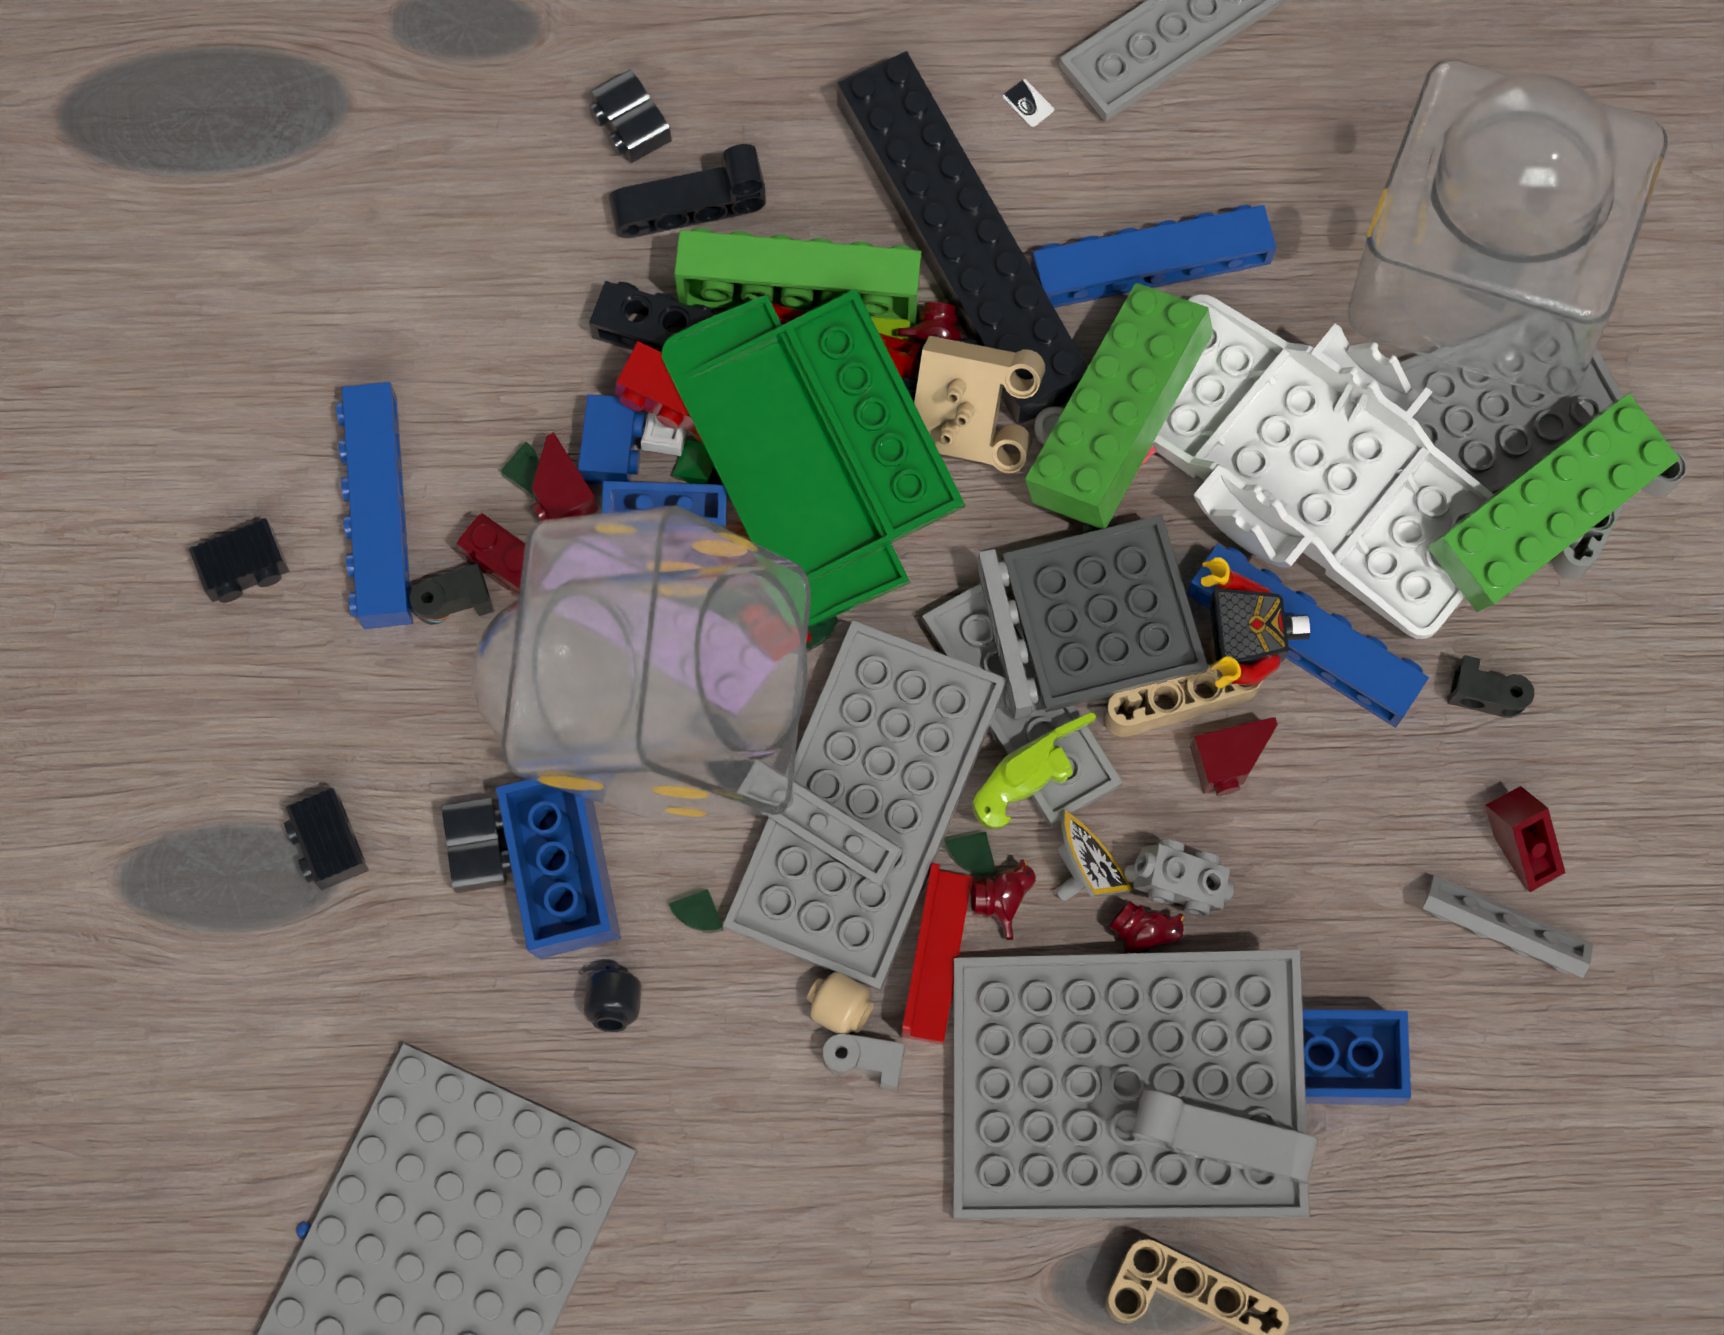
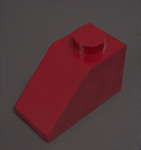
M552 432L547 435L532 486L536 503L532 504L531 507L541 525L545 526L549 523L557 535L597 512L598 507L595 496L555 433Z
M1276 717L1194 737L1190 749L1203 794L1215 791L1217 796H1223L1241 789L1240 785L1246 781L1278 725Z
M1522 786L1485 805L1493 836L1525 889L1532 892L1566 873L1549 808Z

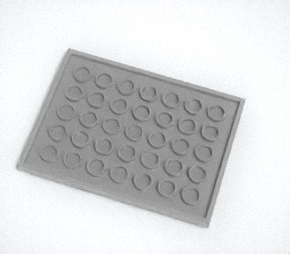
M1300 950L954 958L955 1220L1310 1218L1309 1179L1307 1184L1296 1183L1151 1146L1137 1141L1132 1135L1143 1090L1161 1092L1181 1099L1184 1104L1307 1135Z
M403 1044L257 1335H552L633 1164L637 1151Z

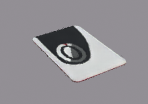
M1026 79L1020 81L1003 95V98L1031 127L1038 125L1055 110Z

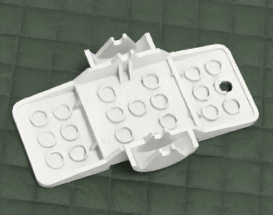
M1196 295L1188 299L1209 308L1213 335L1152 444L1156 448V452L1193 479L1199 476L1204 480V483L1194 494L1196 502L1207 517L1239 546L1261 560L1283 568L1291 567L1303 552L1326 569V576L1407 635L1415 639L1432 637L1439 631L1465 596L1426 546L1493 495L1491 491L1436 448L1420 424L1412 418L1432 394V391L1427 387L1423 389L1411 388L1397 357L1392 355L1389 359L1383 356L1378 351L1377 347L1379 345L1377 343L1350 345L1342 328L1336 323L1317 346L1313 348L1310 345L1288 343L1212 296Z

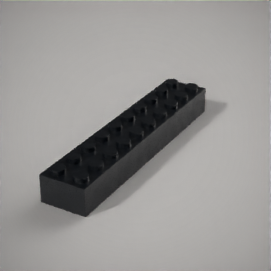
M908 52L900 53L837 82V105L918 250H921V255L950 305L956 307L955 316L967 337L976 339L979 342V346L1014 353L1021 350H1032L1043 358L1045 372L1040 386L1033 396L1026 399L1011 396L1003 385L1001 398L1016 424L1020 425L1037 417L1045 408L1058 407L1069 402L1088 366ZM1019 368L1015 370L1016 374L1024 380L1034 378L1033 374L1027 369Z

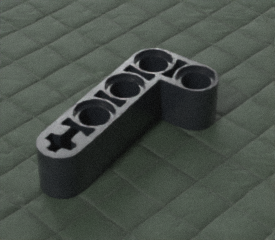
M738 144L726 149L721 156L722 167L626 186L611 192L608 200L617 236L621 238H635L746 215L762 209L766 204L765 183L755 146L751 144Z

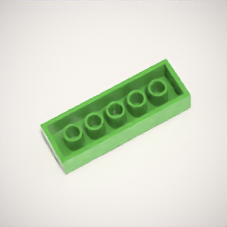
M694 228L690 231L680 230L674 274L678 302L689 306L701 304L711 308L713 311L725 312L768 295L771 303L808 313L857 289L870 317L905 319L910 321V327L916 325L921 250H913L905 245H894L890 248L874 247L867 242L860 241L851 244H839L824 238L804 241L793 240L786 235H773L770 238L757 237L743 231L722 234L713 233L705 228Z
M1138 283L1134 284L1025 478L1034 504L1100 529L1107 528L1213 335L1208 307Z
M1628 393L1599 412L1426 547L1476 612H1479L1496 604L1680 458L1634 398Z

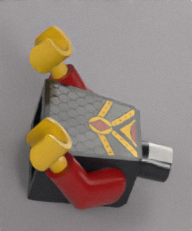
M1216 557L1202 563L1203 567L1211 570L1212 575L1201 578V583L1204 587L1216 584L1219 587L1214 589L1209 601L1216 662L1210 665V668L1217 669V677H1222L1215 681V685L1217 688H1223L1230 683L1254 686L1279 669L1280 663L1284 661L1288 653V641L1309 639V618L1307 614L1285 616L1282 595L1272 593L1269 588L1230 570L1228 563L1224 559Z

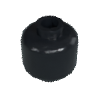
M607 965L603 970L589 976L586 984L584 1014L588 1020L593 1022L595 1028L606 1032H619L625 1030L627 1025L637 1020L642 991L639 979L633 974L628 973V969L621 965Z

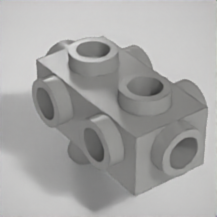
M1162 839L1159 841V844L1142 847L1135 865H1128L1126 867V880L1128 882H1135L1134 889L1149 893V900L1161 904L1179 903L1185 906V912L1192 915L1209 916L1210 911L1223 909V906L1233 896L1234 884L1231 880H1228L1230 868L1219 865L1220 857L1207 852H1196L1195 856L1184 853L1185 845L1178 841Z

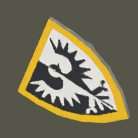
M1063 810L1061 827L1065 844L1059 847L1057 851L1072 877L1056 888L1058 896L1062 900L1067 901L1085 887L1091 897L1131 892L1133 888L1100 840L1081 821L1067 810Z

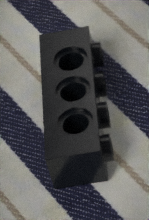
M605 281L589 324L593 339L632 351L637 341L662 352L664 343L671 336L677 334L666 331L669 326L680 324L685 327L683 329L685 330L718 314L705 305L693 304L689 306L679 303L675 298L664 293L652 295L639 291L636 286L627 282L620 281L615 284ZM636 313L647 315L640 322L629 320L630 316Z

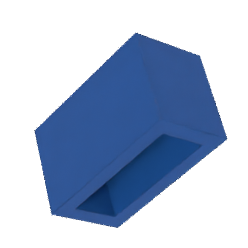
M587 395L578 471L586 484L603 486V481L631 482V475L639 474L640 451L635 450L636 437L643 436L645 414L627 408L620 402L619 397Z

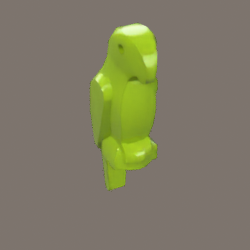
M1091 712L1055 728L1007 755L973 799L971 807L978 822L989 829H1000L1011 820L1010 816H1006L1008 804L1034 795L1049 781L1063 783L1068 777L1072 776L1071 763L1063 749L1057 745L1054 746V744L1093 723L1096 719L1095 714Z

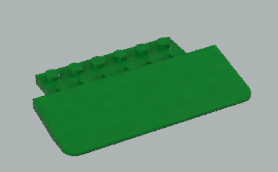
M857 289L783 325L768 295H764L703 320L671 336L664 343L662 348L663 362L767 575L792 622L803 627L814 626L910 584V580L892 543L966 506Z

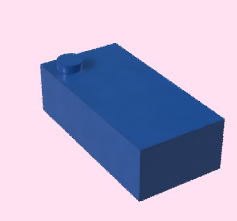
M578 767L496 787L527 950L539 959L622 939L592 791L559 788L538 781V778L544 776H567L589 780Z
M1303 1010L1306 1104L1405 1105L1411 1099L1408 1011Z

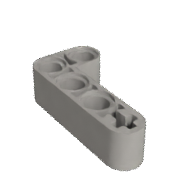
M1674 450L1680 459L1666 470L1670 475V479L1659 475L1642 488L1641 491L1655 497H1664L1670 494L1686 475L1687 463L1683 455ZM1625 502L1599 522L1601 528H1591L1553 558L1554 568L1558 574L1570 580L1578 579L1585 575L1599 557ZM1580 543L1585 546L1577 560L1573 557L1574 549Z
M1143 1090L1132 1132L1137 1141L1151 1146L1302 1184L1308 1183L1318 1140L1315 1137L1292 1130L1184 1104L1177 1097L1151 1090Z

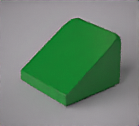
M686 440L672 478L690 484H713L717 470L704 444L699 441Z

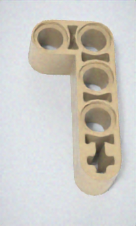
M1212 635L1209 643V652L1214 664L1216 659ZM1209 665L1206 673L1193 674L1168 680V682L1161 684L1156 683L1115 693L1110 698L1104 716L1105 725L1116 736H1132L1247 703L1257 695L1263 680L1257 685L1242 687L1230 683L1223 688H1217L1215 681L1222 677H1217V669H1211ZM1205 684L1212 689L1214 696L1211 698L1199 697L1195 693L1193 686ZM1158 695L1168 696L1174 702L1175 707L1168 710L1161 709L1155 704L1154 698ZM1144 701L1143 708H1139L1141 702ZM1123 707L1126 713H1132L1131 719L1126 720L1123 714L1117 715L1118 709Z
M1148 1239L1136 1242L1127 1250L1105 1298V1308L1108 1315L1116 1322L1123 1324L1131 1323L1143 1316L1154 1292H1157L1242 1335H1284L1289 1325L1288 1313L1279 1302L1156 1241ZM1144 1249L1153 1254L1156 1266L1152 1273H1142L1137 1270L1133 1261L1136 1251ZM1185 1269L1194 1275L1196 1286L1192 1293L1186 1294L1176 1288L1174 1275L1177 1270ZM1219 1289H1226L1233 1293L1236 1299V1307L1232 1313H1223L1216 1307L1214 1298ZM1128 1290L1135 1294L1138 1306L1133 1314H1124L1116 1307L1115 1297L1118 1291ZM1248 1300H1250L1253 1304L1247 1309ZM1246 1309L1257 1315L1270 1311L1272 1313L1270 1320L1276 1326L1263 1332L1260 1330L1262 1325L1260 1320L1249 1315L1243 1319L1242 1323L1239 1321V1318Z

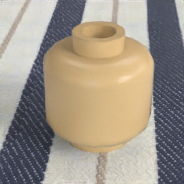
M834 972L825 980L818 978L807 996V1001L812 1003L810 1010L811 1018L816 1023L836 1034H849L852 1031L860 1032L869 1019L874 1007V1003L869 1001V989L841 972Z

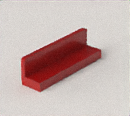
M932 863L901 1037L944 1045L954 987V958H959L973 876L939 871L940 864Z

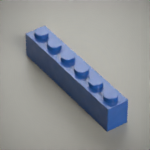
M1241 205L1226 213L1214 215L1213 213L1206 212L1196 215L1191 220L1181 222L1166 220L1157 223L1151 228L1141 230L1126 228L1118 231L1115 235L1101 238L1094 235L1086 236L1076 243L1066 245L1058 243L1047 244L1033 251L1031 268L1053 307L1057 308L1130 293L1135 283L1156 288L1270 265L1277 247L1265 205L1256 207Z
M391 382L342 387L343 401L336 403L339 426L345 427V439H339V453L342 464L347 463L348 477L341 478V487L344 501H349L350 515H344L345 535L347 540L352 539L353 553L346 555L347 571L349 578L355 579V592H349L350 612L352 617L357 616L364 629L413 624L412 606L409 598L411 586L397 396Z
M1217 543L1206 561L1216 557L1222 558L1228 563L1230 570L1269 588L1272 593L1282 595L1285 616L1308 615L1310 623L1309 639L1288 641V653L1285 658L1396 728L1429 679L1427 675L1422 673V668L1410 659H1400L1387 651V646L1379 639L1370 635L1365 637L1352 629L1351 623L1343 616L1336 613H1331L1330 615L1322 610L1308 594L1301 591L1294 592L1284 586L1281 579L1275 573L1267 569L1259 570L1247 562V558L1237 549L1232 547L1224 548ZM1202 566L1191 581L1186 595L1210 610V598L1214 589L1219 587L1217 584L1210 587L1202 585L1201 578L1212 575L1209 568Z

